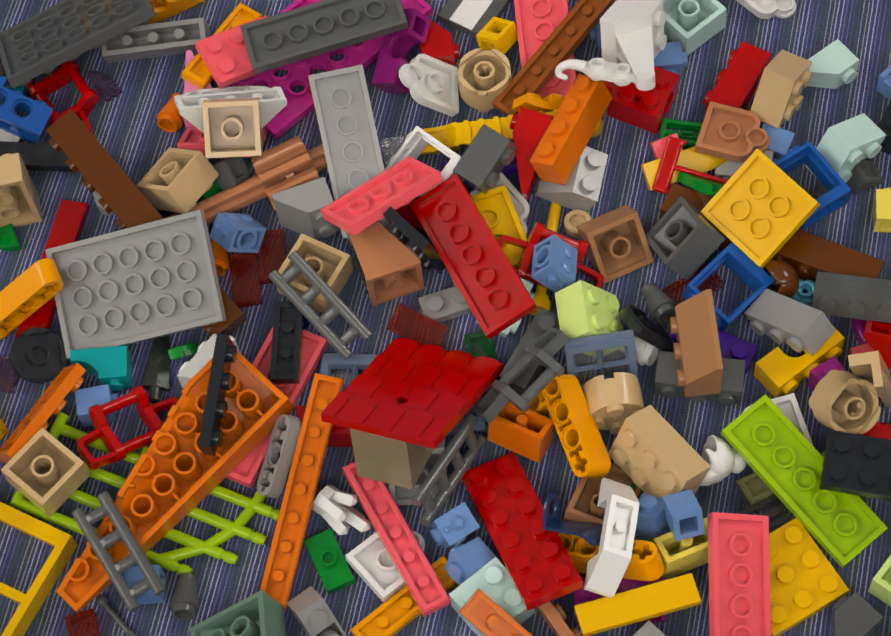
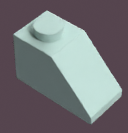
M839 39L808 59L812 61L809 70L812 73V77L808 87L837 89L844 83L849 84L858 74L859 59Z

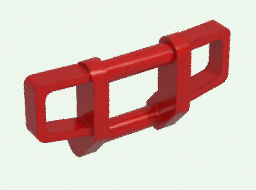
M74 60L62 63L57 71L54 69L50 72L51 76L35 85H32L31 82L26 84L33 100H42L49 107L53 108L49 122L50 126L72 109L93 134L87 116L98 103L99 96L94 90L89 88L79 73L78 65ZM72 80L82 97L77 102L78 104L58 114L47 96L66 86Z
M540 222L535 223L527 241L503 235L498 239L501 247H503L504 243L523 248L517 269L514 268L519 277L545 287L531 278L532 270L529 269V265L533 256L534 245L538 244L540 238L545 240L552 235H556L578 250L577 271L594 279V286L600 289L602 287L604 276L581 264L589 242L571 239L545 228V224Z
M139 385L132 388L131 392L101 406L96 404L89 407V415L95 430L77 440L76 449L91 470H96L126 458V454L152 443L151 439L163 425L157 413L171 409L173 404L176 405L178 402V398L171 397L150 405L146 391ZM135 403L139 416L150 431L121 444L109 427L105 416ZM100 439L109 453L94 458L85 446Z

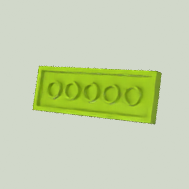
M766 394L721 431L720 434L841 568L888 528L859 496L819 489L824 457Z

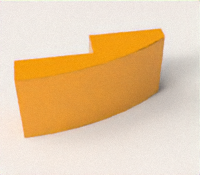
M526 93L513 101L511 110L519 112L520 107H524L537 112H551L553 109H559L565 97L552 93L541 99L538 94Z

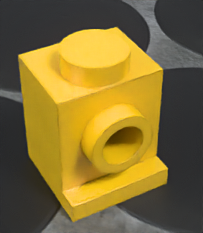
M493 17L476 35L479 48L491 51L492 48L505 54L518 40L515 22Z

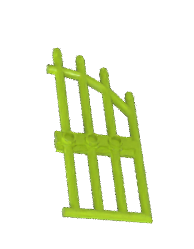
M62 412L58 413L48 432L56 439L63 435L75 441L89 434L66 425L69 416ZM100 439L88 445L109 453ZM144 446L140 454L134 451L128 453L123 460L136 465L141 455L146 453L148 448ZM85 463L92 478L121 489L126 481V478L101 468L91 470ZM217 485L209 493L210 495L244 508L234 522L195 507L186 516L219 528L221 531L203 541L173 528L164 537L186 547L161 554L149 550L145 555L150 563L160 565L161 568L171 572H177L179 575L183 573L192 574L193 569L183 563L179 564L178 561L202 554L219 560L222 559L228 564L236 565L239 556L233 552L225 551V549L218 546L234 536L248 541L252 540L253 543L265 545L267 536L258 531L254 532L253 529L245 527V525L255 513L268 518L271 517L277 521L280 510H275L274 507L264 504L263 502L266 497L261 496L258 491H256L252 498ZM18 490L9 503L10 506L84 536L75 519L56 511L51 517H48L31 501L26 500V497ZM76 490L69 497V499L93 509L101 506L97 497L80 490Z

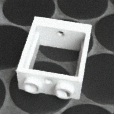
M416 126L406 136L403 145L397 153L390 158L385 170L408 156L417 160L425 147L430 144L450 159L441 171L443 181L435 185L434 189L455 174L453 169L461 156Z

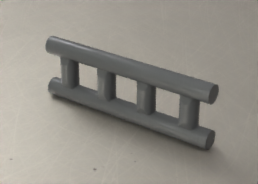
M294 250L288 256L293 265L283 275L275 269L269 274L268 278L346 360L353 353L348 345L358 335L367 340L373 332L308 262ZM300 273L313 284L302 296L290 285ZM320 293L332 305L321 317L309 305ZM339 314L351 325L340 338L328 326Z
M469 414L410 499L411 503L417 507H420L421 504L423 505L425 513L421 517L420 523L426 527L432 524L487 441L482 435L475 436L473 428L477 424L478 418L473 414ZM465 441L468 449L461 456L459 449ZM451 462L454 470L447 478L445 469ZM437 483L440 490L433 499L430 491Z
M106 491L97 497L101 506L87 515L82 508H78L72 512V515L129 612L132 613L140 608L136 598L150 589L153 590L156 596H159L166 591V588ZM108 515L116 530L100 539L93 524ZM123 540L130 554L115 563L107 549ZM137 564L145 579L129 588L122 573Z

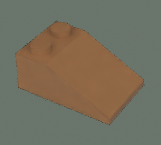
M612 462L610 471L606 476L581 478L566 508L563 520L592 522L603 525L605 509L597 506L601 480L607 478L630 486L633 483L632 479L617 464ZM638 486L634 490L637 499L642 491Z

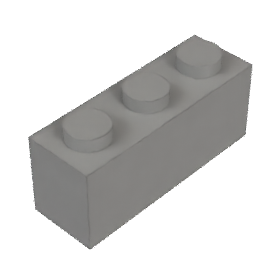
M767 288L744 312L751 322L749 324L750 328L760 336L765 334L778 344L786 343L798 353L804 351L814 356L836 331L823 311Z

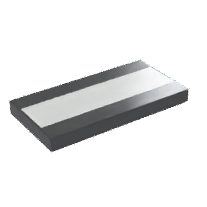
M448 0L437 16L439 21L477 39L476 35L493 17L500 18L512 0Z

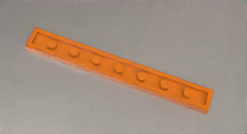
M318 373L314 374L260 590L265 591L284 606L286 610L288 607L286 603L290 599L333 424L321 420V413L337 394L342 391L344 383L343 379Z

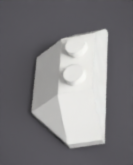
M246 85L199 89L174 96L179 114L203 133L202 102L204 100L259 97L261 129L287 105V99L281 87L276 86L269 88L266 86Z

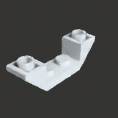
M607 478L601 480L597 504L598 507L605 509L599 551L597 555L588 561L584 589L612 598L632 557L640 503L631 486Z

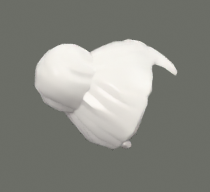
M715 435L708 436L703 447L702 458L711 467L700 486H709L721 482L730 473H740L747 466L745 460L734 448H731L722 438Z

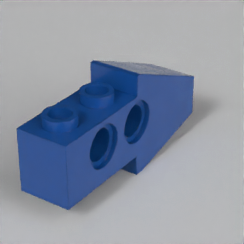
M0 76V101L3 103L0 106V129L31 143H40L51 120L53 108L49 107L42 100H33L24 96L17 89L6 88L7 77ZM24 111L28 116L20 117L15 112Z

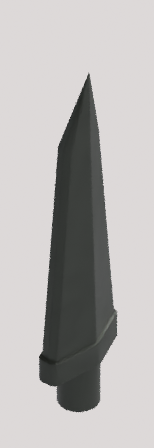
M170 335L154 338L144 379L142 380L143 389L150 390L149 402L153 404L160 402L161 392L170 391V356L168 353L170 349Z

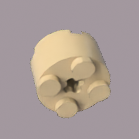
M482 48L471 50L462 57L459 63L458 84L460 96L467 105L481 113H487L491 109H495L492 104L493 101L506 89L512 80L510 62L502 52L491 48V51L482 50Z
M829 371L816 385L808 403L815 418L821 424L834 431L852 434L859 433L862 435L868 432L876 424L881 413L878 399L880 396L875 390L874 385L847 371Z
M627 372L613 373L614 378L604 379V374L596 376L587 381L582 388L590 415L593 416L598 429L610 430L611 434H618L627 417L645 408L638 378L634 374Z

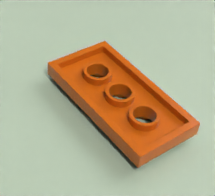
M75 363L64 367L0 447L1 463L9 462L41 428L47 429L49 426L46 422L53 413L57 415L67 403L64 400L66 395L70 391L75 392L83 383L84 379L81 376L86 371L85 368Z

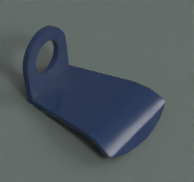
M549 492L543 508V529L576 535L584 538L592 546L600 545L603 525L592 522L560 520L559 495L556 492ZM553 499L554 511L553 514L550 516L549 506L551 500Z

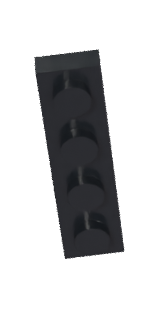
M217 334L198 443V448L204 455L216 456L217 447H221L223 441V431L220 429L221 420L227 416L228 404L225 401L226 390L230 391L232 386V374L229 372L231 363L236 361L237 347L229 335Z

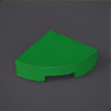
M12 223L0 228V250L8 252L22 250Z
M196 342L169 349L170 360L196 354L198 346Z

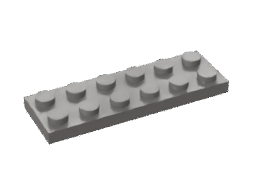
M363 64L308 75L334 201L385 171ZM386 218L378 220L380 224H382L386 229H388L386 225L389 222ZM341 229L342 239L348 238L347 232Z

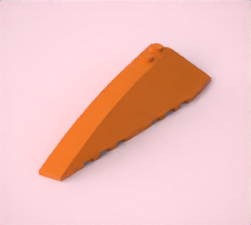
M238 351L236 361L231 363L229 373L232 374V386L230 391L226 390L225 401H227L228 410L226 418L221 420L220 429L223 431V441L221 447H217L216 456L204 455L198 448L212 358L186 383L181 391L182 395L176 405L173 404L161 429L157 430L151 439L152 443L146 453L141 455L117 493L118 497L114 503L144 553L148 552L266 438L273 430L275 422L281 414L288 415L294 409L289 398ZM108 515L103 518L96 531L100 539L116 530ZM123 540L107 549L115 563L130 554ZM88 541L86 543L87 547L80 558L75 560L56 590L77 613L112 584Z

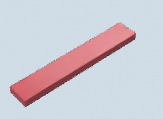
M355 462L342 467L347 481L355 495H357V499L423 617L450 605L451 600L385 483L358 476Z

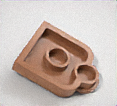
M710 101L696 142L695 152L734 162H744L757 148L762 153L765 152L769 147L770 138L766 131L760 128V118L756 113Z

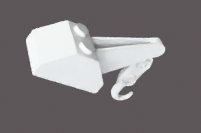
M616 0L600 18L602 58H593L590 61L579 59L565 60L556 66L555 75L559 79L567 80L568 76L562 72L572 69L585 73L594 81L613 82L618 86H627L633 82L636 88L641 91H649L655 88L654 58L660 51L664 50L667 43V36L664 34L666 12L663 11V0Z

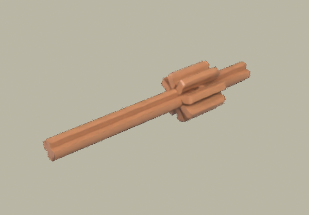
M296 136L264 151L261 156L252 157L251 162L257 175L241 182L235 187L223 190L196 203V206L189 212L204 210L208 225L215 221L218 212L233 213L267 196L276 211L272 194L319 179L318 172L327 169L323 144L307 151L302 139ZM175 213L166 218L181 215L182 213Z

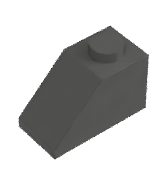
M855 592L849 598L844 595L833 606L835 611L831 620L832 636H870L880 627L883 616L858 592Z

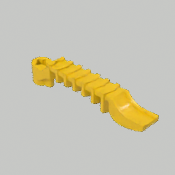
M553 109L551 112H538L551 115L554 118L558 109ZM513 114L502 118L496 116L493 119L484 120L479 118L477 121L464 120L461 123L452 122L444 126L422 130L455 152L461 150V145L469 146L483 124L513 141V130L510 129ZM602 119L599 121L591 138L597 137L603 131L604 124ZM428 144L420 155L441 154V152Z

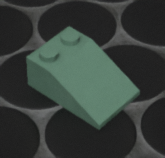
M260 590L190 628V636H286L284 606L265 591Z

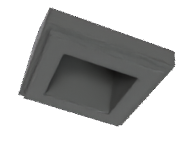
M226 157L212 164L219 174L216 180L222 190L235 187L251 176L243 157Z
M869 159L861 160L854 166L851 171L852 177L846 183L851 188L852 193H859L882 184L884 180L873 160Z

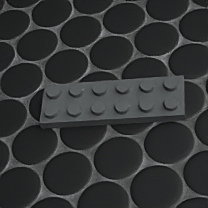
M323 0L240 25L254 75L409 28L400 0Z

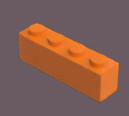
M578 74L530 159V163L541 181L565 185L612 100V96L603 80L594 81L583 74Z

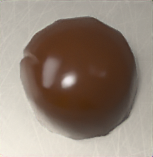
M773 259L763 267V269L767 268L768 271L766 273L774 279L770 286L772 291L792 298L798 292L799 277L796 270L789 263L782 259Z

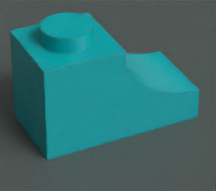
M127 345L70 350L71 363L80 364L86 369L84 373L96 376L101 385L109 384L112 392H119L124 390V388H132V356Z

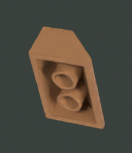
M708 289L676 305L674 317H670L671 334H676L677 343H673L674 359L680 360L681 369H677L678 387H684L685 397L720 394L723 363L712 289Z

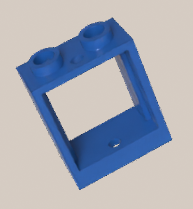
M810 141L802 146H794L783 158L772 160L786 174L806 164L828 190L827 193L815 199L821 205L800 227L802 231L848 203L851 188Z
M733 242L688 283L682 293L685 300L699 294L701 291L698 288L723 264L726 265L753 293L728 317L714 305L717 329L724 332L744 314L766 288L769 289L774 281L771 276Z

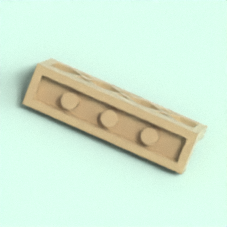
M879 351L848 355L849 367L853 374L872 383L885 407H891L890 371Z

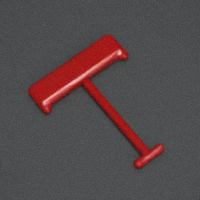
M672 136L668 137L652 186L654 191L668 194L674 170L726 184L728 181L726 179L676 165L681 148L687 143L686 140Z

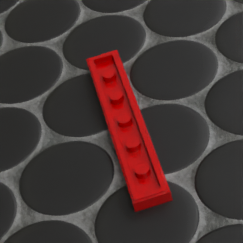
M61 199L45 249L79 240L89 209L87 203ZM45 250L42 259L47 258ZM52 297L19 325L15 339L24 330L34 327L50 330L57 308L55 297Z

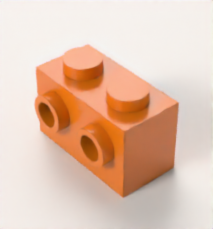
M508 402L493 421L488 424L487 440L539 463L552 445L554 423L552 419L529 409L523 413L511 402Z

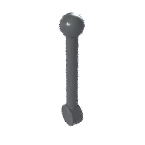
M105 595L99 596L97 604L107 610L127 636H136L109 605L108 598Z

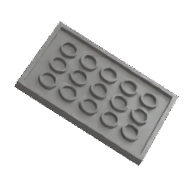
M196 210L45 249L47 258L54 260L64 283L63 289L54 297L67 359H70V350L130 345L227 321L204 210Z

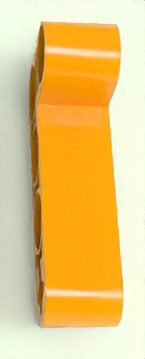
M45 258L38 260L0 292V340L63 289L64 283L53 259Z
M573 374L556 376L529 404V410L538 414H550L571 469L577 477H604L610 471L611 460L593 416L590 415L588 403L580 383Z
M557 532L578 573L586 574L588 561L598 554L599 546H592L579 536ZM634 539L632 557L623 578L640 581H655L659 579L665 572V566L656 545L650 541Z

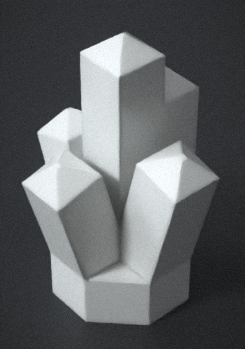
M326 485L319 492L313 503V511L321 515L338 535L348 533L350 529L348 524L360 532H366L370 529L371 522L365 518L366 516L352 507L358 501L357 495L340 491L333 485Z

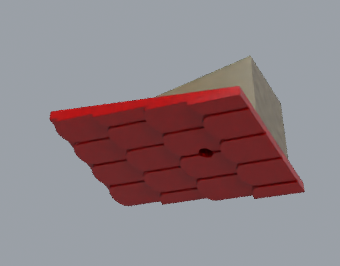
M397 338L390 343L382 354H378L363 373L356 376L343 392L340 391L321 413V420L350 428L358 476L413 490L433 449L441 443L504 369L503 363L490 357H473L464 351H447L441 346L432 344L421 345L411 339Z

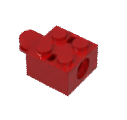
M654 66L656 86L649 91L637 89L633 82L627 86H618L613 82L603 81L612 96V100L607 107V116L657 134L661 127L662 119L667 116L679 92L680 75Z

